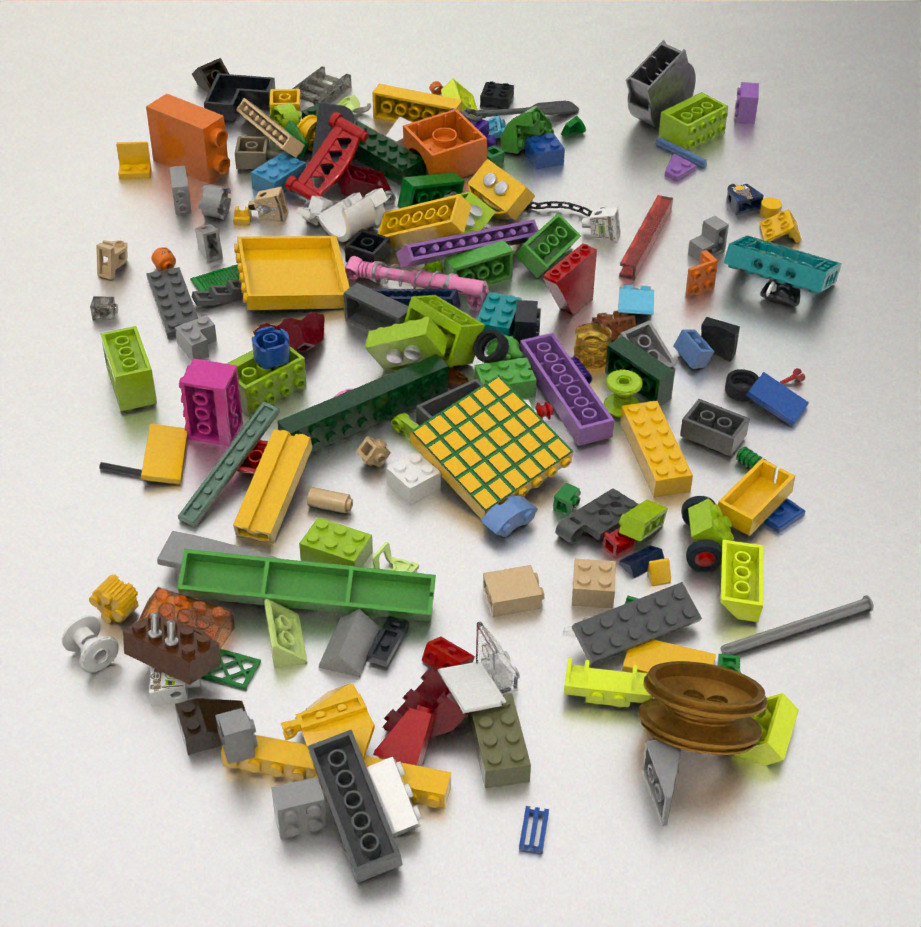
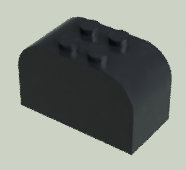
M319 103L312 158L333 129L329 126L328 122L334 112L342 114L343 118L355 124L354 114L348 107ZM338 139L342 149H347L348 144L351 143V139ZM330 152L329 154L333 162H338L339 157L343 153ZM321 165L323 173L330 174V170L334 168V165Z

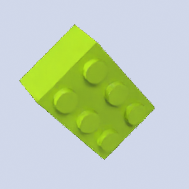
M318 517L299 543L300 560L363 567L373 552L372 534Z

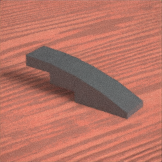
M227 280L226 286L210 285L209 291H193L191 297L196 306H213L243 300V293H241V283L239 280Z

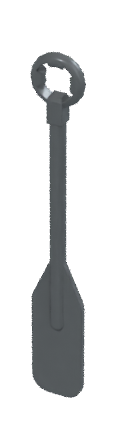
M564 100L541 102L525 108L490 111L467 108L462 111V115L469 121L478 122L483 118L491 116L522 114L534 106H538L546 115L577 113L579 108L574 103Z

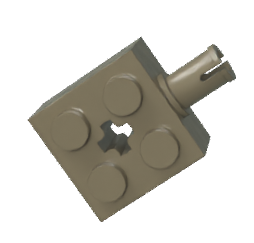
M238 136L235 148L236 169H256L282 153L283 149L270 150L269 137Z

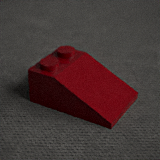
M353 164L349 165L337 182L345 197L359 192L362 197H365L369 192L379 188H383L384 192L391 191L383 172Z

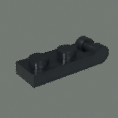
M388 616L367 654V661L387 667L404 634L408 632L410 623L405 620L398 621L395 617Z

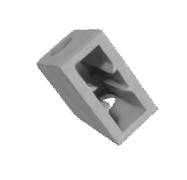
M211 224L195 228L198 248L205 260L211 262L222 259L223 254L219 230Z

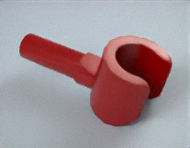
M796 368L793 371V375L780 381V383L785 384L795 379L798 382H802L806 377L801 369Z

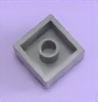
M318 777L271 787L274 816L280 838L294 837L297 834L310 831L315 832L327 827L325 799Z

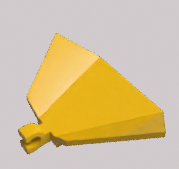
M347 684L328 691L304 711L295 714L294 720L281 723L285 740L294 738L297 732L302 731L307 746L352 729L363 760L375 729V724L367 711V706L354 684Z

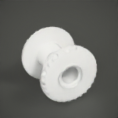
M90 615L81 616L73 620L64 630L61 642L67 651L76 652L81 650V668L86 672L95 673L107 668L114 661L118 654L119 644L112 636L98 638L97 636L101 628L100 622L96 617Z

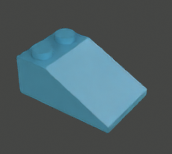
M623 284V287L619 288L618 312L653 315L654 290L651 289V286H641L639 289L634 288V285Z

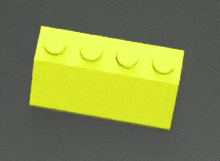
M722 540L720 602L739 620L759 622L763 608V545Z

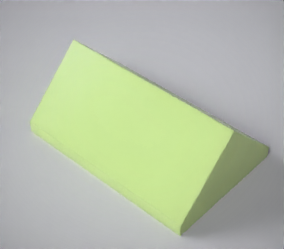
M269 599L264 600L274 668L305 664L307 657L299 614Z

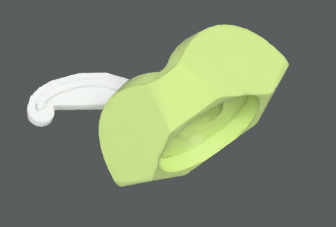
M355 95L345 97L337 104L348 107L356 114L365 113L371 108V103L360 107V102Z

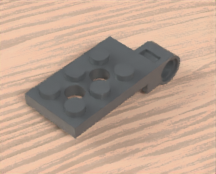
M612 488L563 518L558 523L555 533L572 545L581 539L583 531L597 540H601L604 538V533H611L621 526L619 525V520L622 514L636 507L638 503Z

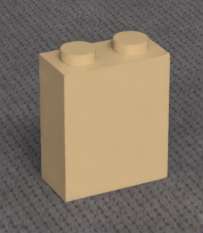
M531 565L483 573V590L493 617L541 609L542 600L545 599L544 590L542 587H539L538 574L533 572Z

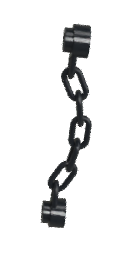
M532 200L524 209V211H527L529 209L564 208L580 212L589 217L592 213L586 207L563 201L537 203Z

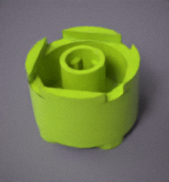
M292 103L273 106L274 108L270 109L269 116L284 129L289 120L294 121L296 126L299 124L301 114Z

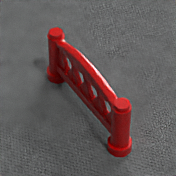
M334 112L331 115L328 124L333 129L300 177L297 178L292 175L287 179L284 187L289 192H295L307 200H311L312 196L323 197L338 182L349 167L359 142H365L368 139L369 134L366 130L346 120L338 112ZM338 139H351V143L348 144L347 149H342ZM342 152L343 154L339 157L338 162H333L329 153ZM321 165H334V168L330 170V174L324 175ZM324 177L325 181L321 183V187L316 188L312 178Z

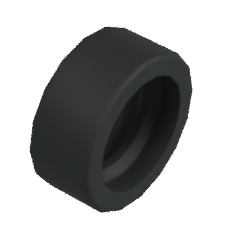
M487 329L477 336L473 347L474 355L483 363L502 361L509 350L508 339L497 330ZM497 338L498 346L495 352L485 356L484 351L487 343Z
M745 369L731 371L726 378L725 392L734 400L750 401L752 399L747 397L746 394L759 377L756 373ZM735 383H745V384L750 385L751 387H749V388H742V387H738V386H736V385H734V384H735Z

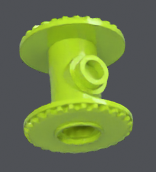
M616 370L607 376L606 386L614 394L606 397L604 406L610 415L620 418L623 405L639 403L638 399L632 396V394L641 390L642 379L638 374L629 370Z

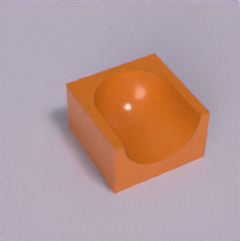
M457 109L403 125V147L422 156L429 175L455 172L463 178L475 174L487 160V138Z

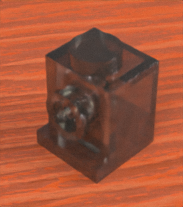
M93 296L90 305L92 320L114 319L115 314H118V304H115L114 297Z

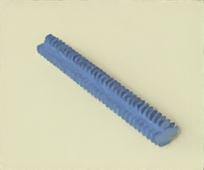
M656 138L655 144L702 168L707 166V159L670 141L668 142L664 138Z

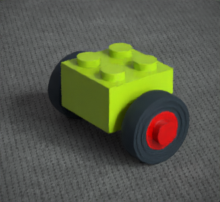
M706 496L691 497L683 503L681 508L682 518L690 526L691 537L696 541L687 549V563L696 571H712L721 565L722 540L734 541L730 528L732 523L728 516L722 514L720 507L711 498Z

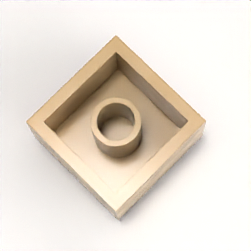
M575 558L572 606L613 609L616 561Z

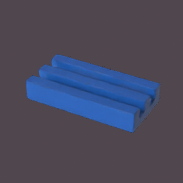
M526 806L519 850L543 853L549 809L544 808V811H540L538 807H535V810L530 809L531 806ZM529 816H534L529 845H526L525 839ZM538 817H542L539 845L534 846Z

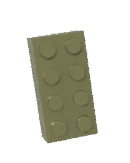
M512 693L503 695L506 703L500 707L468 713L485 788L530 782L531 763Z

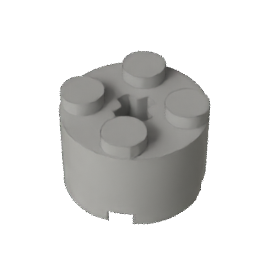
M213 184L204 185L202 188V200L198 203V209L202 211L204 216L224 219L223 215L228 214L231 205V198H228V193L231 194L230 188Z

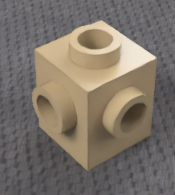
M368 436L356 450L367 465H375L377 467H381L391 454L383 440L379 438L375 440Z

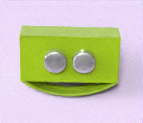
M461 193L460 195L472 205L464 233L483 230L496 211L473 193Z
M423 317L419 320H409L406 323L393 324L385 328L379 327L376 330L369 331L365 349L383 369L400 370L435 354L442 359L445 354L448 338L433 322L432 318Z

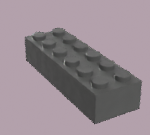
M352 729L307 746L357 883L402 866L401 854Z

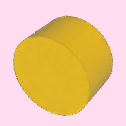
M771 197L763 199L760 208L761 216L770 218L781 212L782 202Z

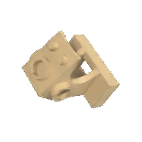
M103 240V243L96 245L97 276L112 280L115 278V270L127 262L128 243L121 240ZM103 256L108 257V262L104 263Z

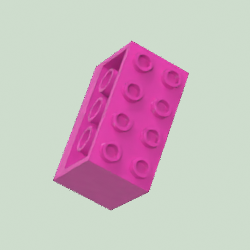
M194 358L191 364L187 366L184 376L179 380V388H181L182 392L181 403H183L184 407L183 417H185L186 422L185 431H187L188 440L230 447L243 424L237 365Z

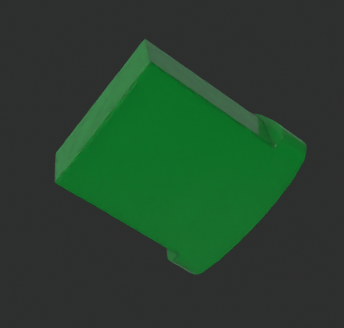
M577 115L565 124L561 132L562 136L567 137L572 132H586L584 123Z
M718 654L717 666L741 673L740 656Z

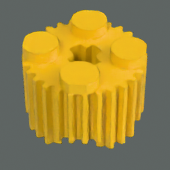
M115 574L110 575L89 597L90 604L97 607V610L102 613L101 618L108 624L112 621L117 623L123 622L139 606L136 588L129 582L124 584Z

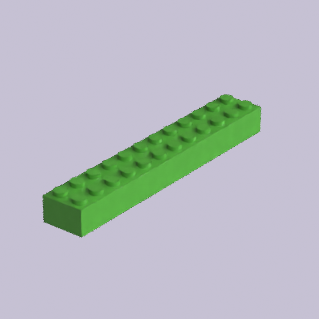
M184 549L177 589L181 597L265 605L264 600L269 599L286 608L350 614L360 609L367 616L382 618L391 616L401 620L431 623L436 575Z

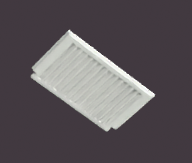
M476 662L438 669L440 676L463 713L500 707L506 703L504 696L482 663L476 664Z

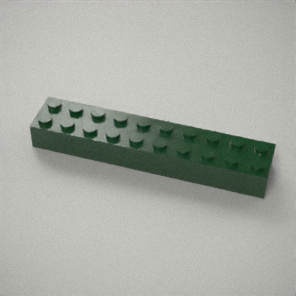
M319 103L301 111L302 119L308 115L318 116ZM355 119V125L366 130L369 136L365 142H359L356 157L353 158L373 170L383 172L385 177L402 186L404 177L425 175V162L422 157Z
M435 354L277 421L278 430H286L291 436L304 434L310 437L312 443L311 453L394 418L399 414L408 412L416 408L417 405L447 392L449 386V365Z

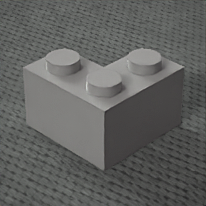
M717 216L704 220L702 234L689 241L688 254L699 261L702 251L707 250L714 257L725 252L729 224Z
M207 315L175 327L177 344L191 360L209 357L208 344L216 342L217 338L215 324Z
M240 708L215 715L217 730L227 763L232 764L254 758V748L258 747L255 736L256 728L254 720L250 719L247 712Z

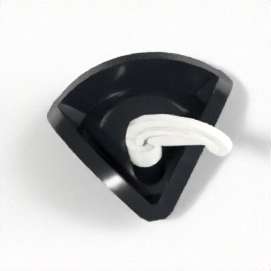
M774 278L769 280L760 292L761 297L784 306H798L800 303V289L792 287L793 284L787 282L786 284L778 283Z

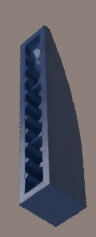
M372 289L409 306L413 296L436 295L458 309L461 307L457 289Z

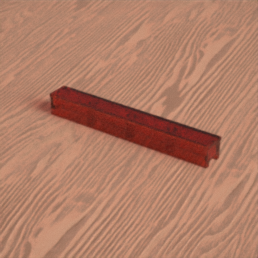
M657 195L620 262V266H623L619 273V277L635 281L672 211V197Z

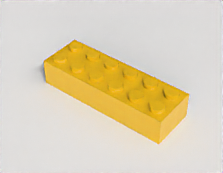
M378 84L372 92L373 118L396 122L399 117H402L413 123L450 111L451 108L462 112V100L384 84Z
M457 194L387 211L383 214L378 234L390 238L391 249L462 234L465 231L472 205L462 195Z
M658 401L623 405L621 407L620 424L653 497L691 492L693 474Z

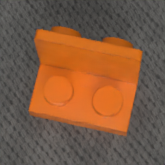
M707 250L701 252L699 265L688 269L685 292L687 297L715 288L718 260Z

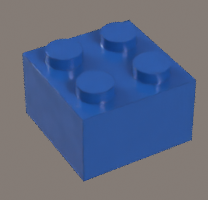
M554 133L525 138V155L535 170L564 165L565 148Z

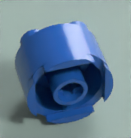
M270 326L255 332V336H252L253 358L255 362L260 364L263 369H270L271 367L289 362V335L284 329L275 330V327Z

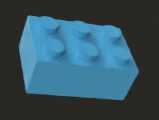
M282 152L251 171L252 188L257 191L282 187L283 193L288 191L284 187L287 179L292 175L299 178L306 168V163Z

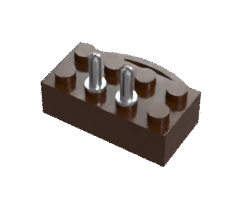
M157 612L148 614L147 618L134 622L130 628L123 631L124 654L189 685L220 665V643L214 641L208 634L198 628L177 623L175 620L165 619Z

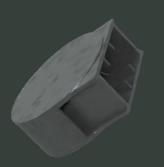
M663 40L626 79L629 91L628 109L632 116L659 128L662 111L693 96L696 75L693 66L688 63L685 49L682 51L667 45L665 40Z

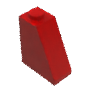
M419 705L417 710L409 708L374 750L373 755L384 759L393 757L396 762L400 761L401 763L422 767L436 715L430 714L431 709Z

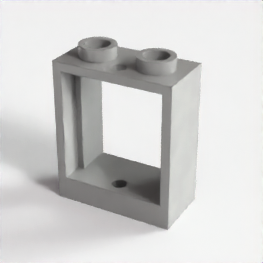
M185 165L169 167L175 214L192 213Z

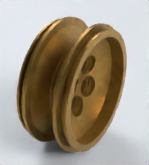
M672 661L657 664L644 677L643 686L654 698L642 703L638 714L642 727L654 738L677 748L713 755L744 753L753 749L762 735L761 726L750 716L760 714L766 709L767 698L764 688L754 679L725 667L690 661Z

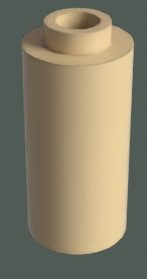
M311 487L307 497V505L346 514L348 510L351 511L353 499H351L350 494Z

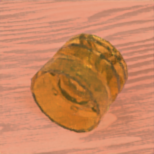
M597 323L578 326L575 329L573 357H578L585 368L596 369L606 366L607 345L611 343L612 337L611 330L605 325Z

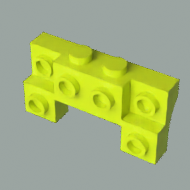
M568 657L564 694L584 696L587 703L617 707H629L630 702L644 703L647 700L653 699V696L643 686L644 677L648 673L637 672L636 665H633L632 673L589 668L590 660H585V666L572 665V658Z

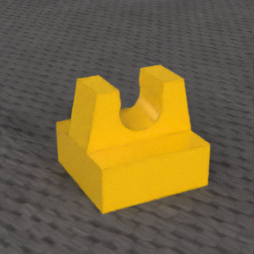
M239 206L235 207L234 225H250L252 212L249 210V207L245 206V210H239Z

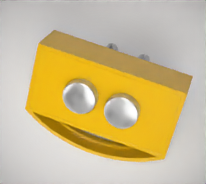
M488 159L467 183L469 192L478 198L482 197L491 208L501 211L493 215V217L499 219L512 218L515 221L535 197L526 186Z

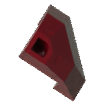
M310 312L302 320L289 317L277 326L268 323L261 324L253 333L255 335L257 330L270 326L275 327V330L284 329L289 335V346L300 353L310 350L324 339L325 317L323 314Z
M436 666L433 671L428 669L421 676L423 682L415 691L410 689L403 696L402 699L405 702L397 711L392 709L385 716L384 720L387 722L383 725V728L391 731L409 708L417 710L419 705L431 709L430 714L436 715L430 738L453 731L468 713L461 711L440 676L439 668Z

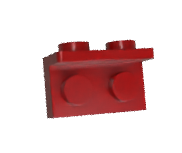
M438 637L427 642L422 662L434 669L436 666L441 669L473 663L475 656L447 639Z

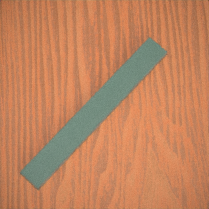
M264 401L179 513L178 519L193 527L197 526L279 415V408Z

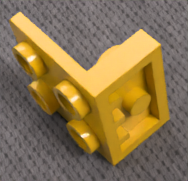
M117 142L119 179L150 178L151 161L148 142Z
M789 209L760 222L765 241L770 242L785 234H788L790 239L793 238L795 243L802 241L797 222Z

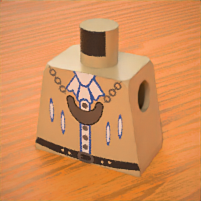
M282 187L259 191L255 201H249L248 203L249 210H257L259 218L263 220L285 222L289 213Z

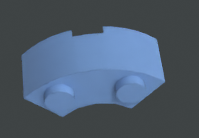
M510 496L507 498L508 501L499 505L497 503L485 514L481 522L495 534L507 538L517 527L528 525L534 519L535 513L538 510L537 507L523 496Z

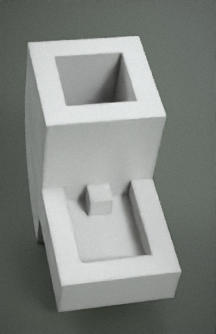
M312 196L309 207H298L297 213L302 215V218L318 226L321 224L316 215L331 207L333 201L322 196Z

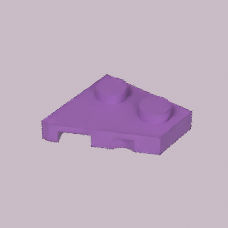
M673 154L665 170V177L677 182L695 172L697 165Z

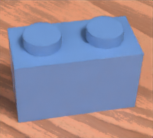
M695 329L681 330L673 345L678 354L693 369L705 368L714 353V350Z

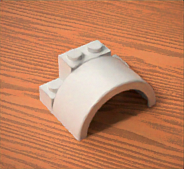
M383 188L369 192L365 195V198H362L360 192L354 193L316 215V218L330 236H337L338 241L347 242L361 229L367 230L380 227L383 214L386 212L383 203L388 198Z

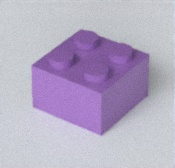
M741 82L740 88H737L734 116L737 117V123L755 124L759 99V83Z

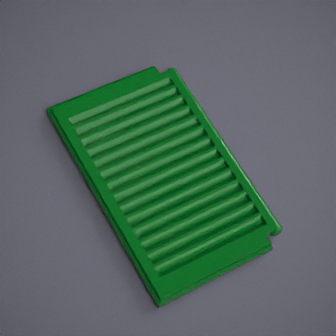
M238 264L192 277L190 280L198 291H209L210 285L226 286L227 280H239Z

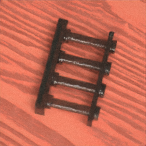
M321 66L292 89H300L301 99L314 105L321 101L331 104L352 88L351 75L346 73L339 79L326 75L325 67ZM326 80V81L332 82L333 84L330 85V84L324 83L323 81ZM317 86V87L323 88V89H325V90H324V91H321V90L315 89V87ZM307 93H311V94H314V95H317V96H316V97H312V96H309V95H306V94H307Z

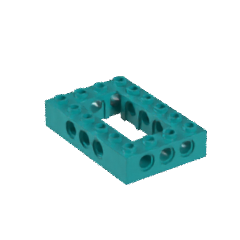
M748 235L729 243L724 259V264H727L729 268L744 269L745 273H757L765 279L774 278L776 282L786 284V282L793 284L792 287L807 288L809 292L814 294L823 292L837 282L842 263Z

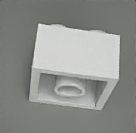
M415 452L386 467L387 485L409 505L441 489V472L419 452Z

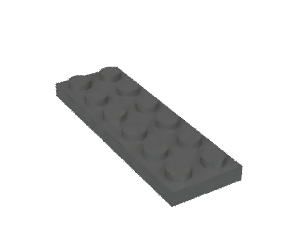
M180 267L146 273L167 338L176 337L175 327L198 319Z
M683 582L577 622L572 625V629L587 659L590 660V665L697 623L702 617Z

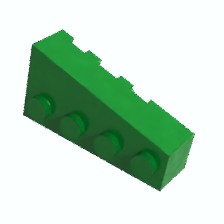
M455 172L404 177L397 206L403 208L461 194L465 180Z

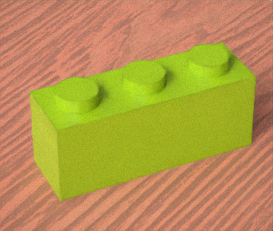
M645 500L627 513L622 514L619 520V525H621L619 533L641 542L663 526L668 508L650 500Z

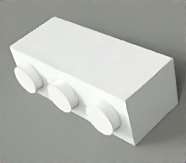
M393 757L366 767L393 836L396 837L420 827L419 820L422 819V815L418 806H413L410 798L414 795L409 783L405 784L402 775H405V771L401 762H396Z

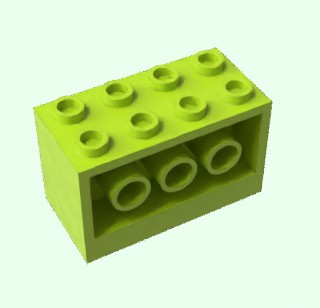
M703 92L692 96L661 112L658 138H664L668 142L670 141L689 151L725 132L728 105Z
M436 295L411 297L404 323L409 320H419L423 317L432 318L433 322L448 338L442 360L449 367L473 364L475 358L474 342L477 336L483 332L485 324Z
M137 326L100 333L106 368L120 411L157 404L152 368Z
M291 347L289 362L271 367L270 369H263L260 364L255 362L253 350L226 363L237 365L241 408L247 417L253 415L263 401L271 405L306 386L305 358Z

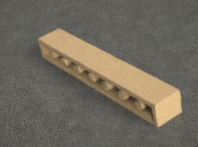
M245 98L242 100L236 111L280 148L297 158L305 145L256 105Z

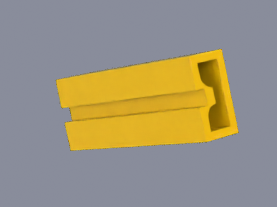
M273 430L233 523L237 536L274 544L312 451L310 437L304 434L291 436L286 430Z

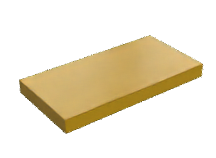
M150 423L141 480L180 485L187 437L185 428Z
M652 640L627 650L622 671L632 673L633 665H636L637 672L648 673L651 667L672 661H690L714 665L716 654Z

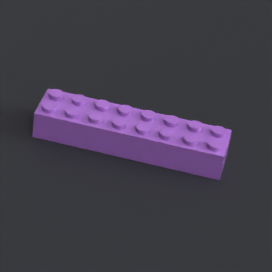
M554 333L520 340V351L524 354L523 358H528L537 384L578 446L613 437L614 419Z

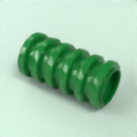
M747 446L741 448L736 456V460L750 468V470L763 459Z

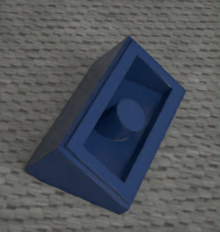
M649 545L621 559L619 565L632 577L636 578L648 571L649 561L665 558L661 548Z

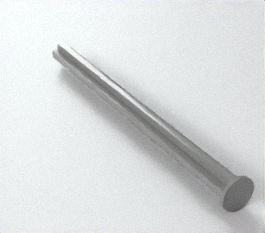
M865 595L861 600L724 644L720 649L722 654L733 655L865 610L868 612L873 611L874 605L872 599Z

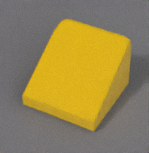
M669 558L649 561L647 576L652 586L671 582Z

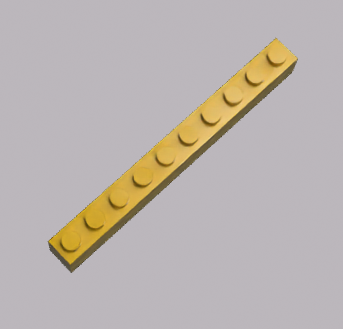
M255 735L258 747L254 748L255 757L232 764L227 763L223 747L221 749L222 763L230 768H240L254 773L270 774L275 777L281 776L296 781L318 777L306 744ZM369 756L364 758L366 767L385 760ZM401 763L405 771V775H402L405 784L409 783L414 795L410 798L411 802L428 805L432 808L439 807L445 809L451 789L452 772Z

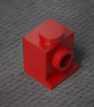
M619 529L611 533H604L603 549L614 559L634 550L635 539L619 533Z

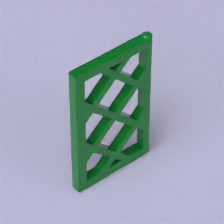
M220 649V665L201 678L246 690L261 663V659ZM228 656L235 658V660L224 664L221 657ZM246 661L254 663L251 668L244 669L242 662ZM238 664L241 671L229 675L226 668ZM223 670L226 676L221 678L213 676L211 673ZM243 675L245 677L243 684L232 680Z

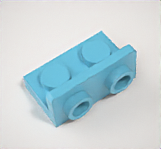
M500 116L486 120L489 121V135H493L496 139L501 137L506 127L505 120H501Z

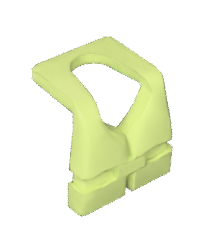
M385 542L372 556L373 566L376 569H380L379 558L382 552H384L386 560L393 566L389 570L415 573L419 569V564L416 562H408L404 559L392 557L388 542Z

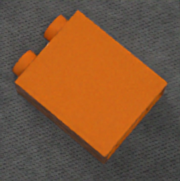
M165 94L146 106L154 161L168 167L185 165L187 175L206 183H211L219 176L228 172L230 168V159L227 152L228 133L225 130L223 115L170 94Z

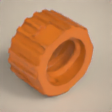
M439 81L430 84L429 90L432 94H442L441 89L443 86Z

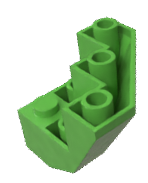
M538 106L532 107L507 123L500 138L501 150L507 153L518 154L525 148V138L554 133L552 123Z

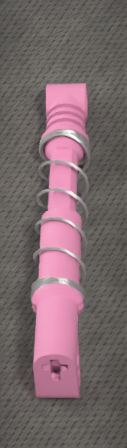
M356 256L350 257L345 266L346 276L352 280L360 277L378 283L381 279H385V284L388 283V280L399 281L400 287L403 282L411 283L414 289L416 287L426 289H457L458 294L466 295L469 307L477 312H480L489 292L486 281L459 277L454 273L446 275L441 271L433 273L425 268L415 270L413 267H407L413 269V272L405 271L407 268L402 270L398 264H393L392 266L396 265L400 270L393 269L391 267L388 268L382 261L366 262Z

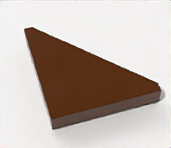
M449 367L448 389H454L469 382L468 377L460 370L457 371L454 367Z

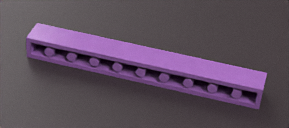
M535 219L408 244L397 251L396 255L403 269L444 260L446 257L502 240L509 246L525 243L539 230Z

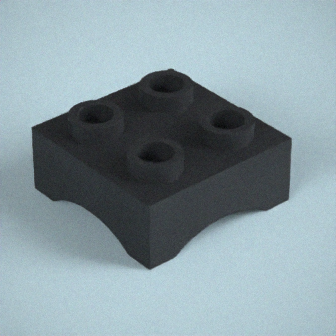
M493 81L486 82L480 95V107L494 105L502 109H509L511 99L514 96V85L508 83L500 84Z
M706 317L701 325V337L714 350L713 355L731 362L736 355L740 326Z

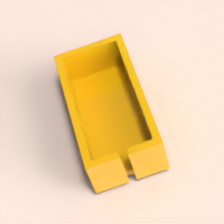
M761 459L718 501V506L722 514L729 517L732 527L750 536L793 492L795 475L780 468L775 484L777 466Z

